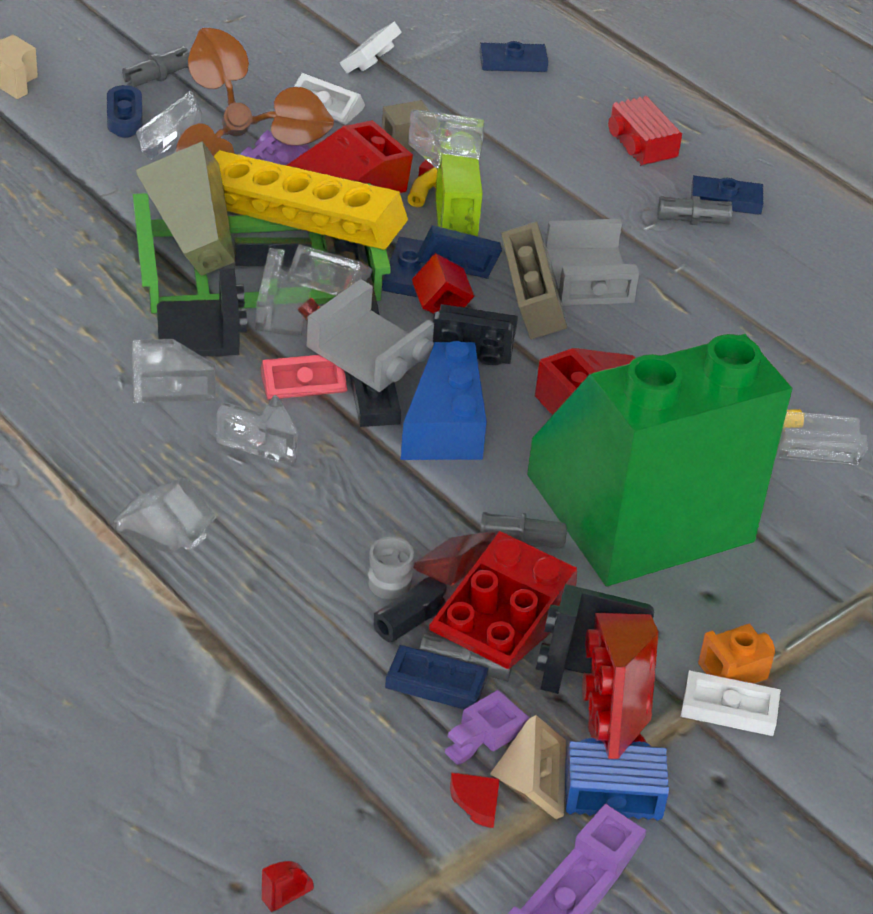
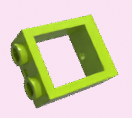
M440 141L435 190L437 226L478 237L483 193L476 142Z

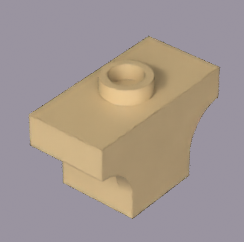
M13 34L0 39V89L19 99L28 94L27 82L38 77L36 48Z

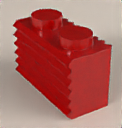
M645 95L643 99L639 97L637 100L633 98L631 101L627 99L625 102L622 100L620 103L616 101L613 104L611 117L608 121L609 131L613 137H617V140L619 139L620 143H623L628 154L633 155V158L640 162V166L679 156L682 133L649 97Z

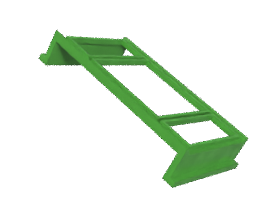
M148 193L133 194L142 287L149 288L151 313H157V304L162 301L219 300V294L209 293L207 274L201 276L195 268L197 295L159 297L153 237L173 235L163 219L151 220ZM247 215L228 216L230 233L302 230ZM308 231V236L312 242V256L319 288L244 292V308L326 304L332 300L334 295L321 234ZM364 245L376 300L381 301L382 275L390 274L391 270L386 249L382 250Z

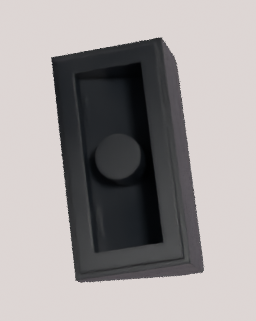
M310 237L234 238L235 266H311L312 242Z

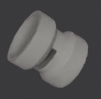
M392 536L383 537L371 545L369 553L371 567L368 572V586L374 595L385 599H397L410 590L414 550L406 540Z

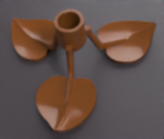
M202 28L198 31L189 52V72L193 80L206 89H217L225 83L229 106L224 112L222 129L218 130L215 134L206 124L198 123L192 125L179 138L176 152L203 141L213 156L219 150L235 154L232 144L221 137L229 134L241 136L248 131L250 124H257L268 118H274L271 125V134L277 141L289 146L306 145L326 135L333 127L334 119L319 97L303 87H289L281 91L274 101L275 112L268 111L252 116L250 109L245 104L235 102L233 85L231 81L243 79L248 73L249 61L244 47L237 39L222 30Z

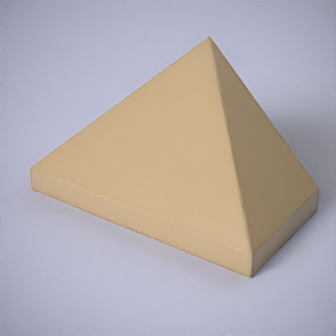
M535 715L527 720L490 775L500 779V782L553 818L558 819L564 816L566 740Z

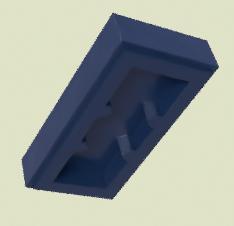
M517 41L507 43L480 42V59L482 70L547 72L548 70L545 44H522Z
M693 175L691 197L700 196L701 200L731 201L732 211L762 213L763 184L737 181L733 178L719 179Z
M431 225L417 255L419 262L426 264L436 253L464 268L466 274L488 279L502 252L501 243Z
M399 236L389 262L390 274H385L383 278L382 291L418 297L412 278L425 265V263L419 262L417 255L423 243L422 240Z
M399 645L386 676L385 688L460 709H466L480 700L487 681L489 668Z

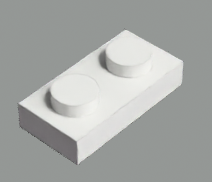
M395 21L371 35L340 62V65L347 74L358 67L361 71L368 69L378 61L375 56L376 54L380 57L395 46L392 40L402 33Z
M689 670L680 717L773 736L777 723L781 689Z

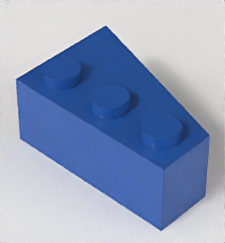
M435 342L403 422L400 460H483L487 421L475 342Z

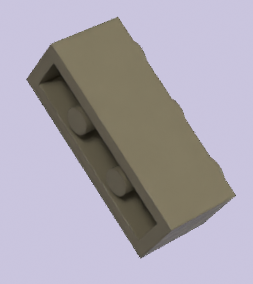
M538 222L502 232L501 235L518 306L530 339L567 329L549 255Z

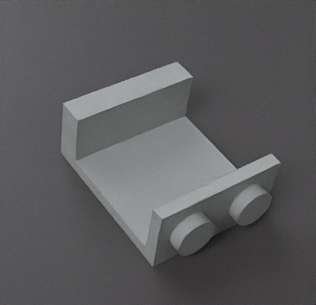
M621 219L548 221L545 246L562 306L635 302L639 271L636 264H624L619 251Z
M360 279L308 316L306 347L373 389L381 392L392 382L399 381L417 363L424 362L430 356L434 346L432 341L434 323L426 320L412 332L404 331L371 311L373 286Z

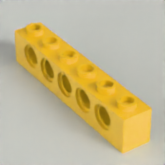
M220 150L214 156L220 166L226 209L229 212L322 235L325 234L330 237L382 250L388 247L408 221L399 191Z

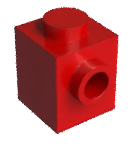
M436 253L412 278L421 307L432 314L440 312L441 304L465 308L475 297L464 268Z

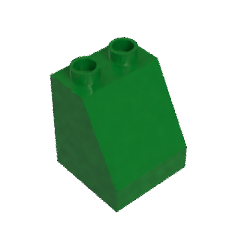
M746 334L719 335L707 344L665 355H642L633 359L630 364L589 374L532 437L527 475L559 521L566 524L567 532L606 587L755 542L793 388L764 356L759 346L750 340Z

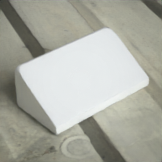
M304 73L301 74L294 86L312 91L322 101L334 121L344 125L357 116L365 106L360 94Z

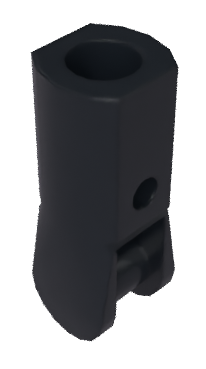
M427 577L409 590L408 593L403 594L375 612L373 627L384 640L394 642L423 623V621L436 616L446 603L443 598L447 590L446 582L439 577Z

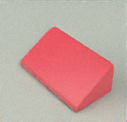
M321 355L262 360L260 370L267 400L347 392L345 371Z

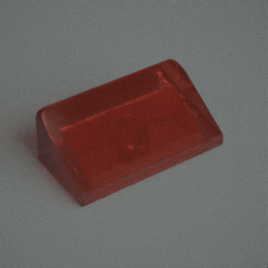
M484 532L451 537L417 560L413 568L422 574L453 586L468 574L494 539L495 533Z

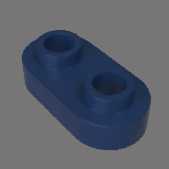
M129 85L115 86L107 92V127L110 132L119 137H132L141 131L143 127L142 93L138 88Z

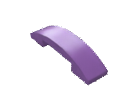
M604 804L576 836L575 848L521 909L514 906L508 914H591L637 851L646 836V830L607 804Z

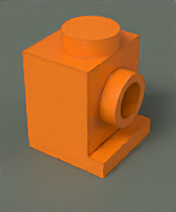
M750 623L717 635L712 630L704 635L698 664L706 674L755 684L768 679L775 655V647L767 633L762 632L758 634Z

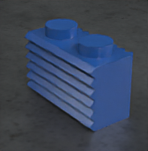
M596 738L569 741L565 763L566 812L568 814L576 812L579 815L586 813L591 816L596 814L604 804H607L628 819L633 816L637 819L642 817L647 820L651 818L657 821L662 819L669 794L667 748L652 747L646 742H632L619 759H608L603 742L597 741Z

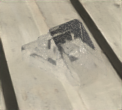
M191 90L136 131L141 150L150 160L159 153L167 151L187 128L201 123L202 112L196 96Z
M412 109L408 144L435 168L440 167L443 154L480 159L485 120Z
M277 395L273 396L263 413L226 402L222 403L217 411V443L294 466L297 461V428Z

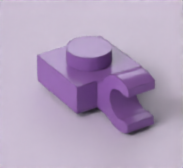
M496 690L463 710L462 724L454 727L448 733V737L455 744L445 749V754L457 765H460L470 759L483 743L494 752L515 739L529 717L503 693Z

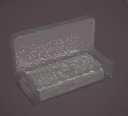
M269 248L256 304L255 330L300 337L303 333L313 277L311 275L283 271L285 250Z
M787 411L777 450V458L858 466L868 450V435L860 434V419L857 417Z

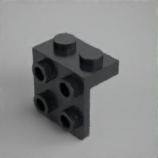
M235 268L219 269V300L162 301L157 304L159 354L162 357L183 358L239 355L240 333H247L246 309H239L244 308L245 305L244 284H236Z
M441 304L440 312L434 313L432 321L434 323L433 343L453 341L475 342L477 359L487 365L511 363L518 316Z
M565 584L560 606L550 604L544 632L553 633L551 644H541L536 670L544 671L540 690L559 694L564 669L583 674L591 673L592 658L586 657L585 640L587 629H594L595 613L651 614L653 618L654 608L647 603Z

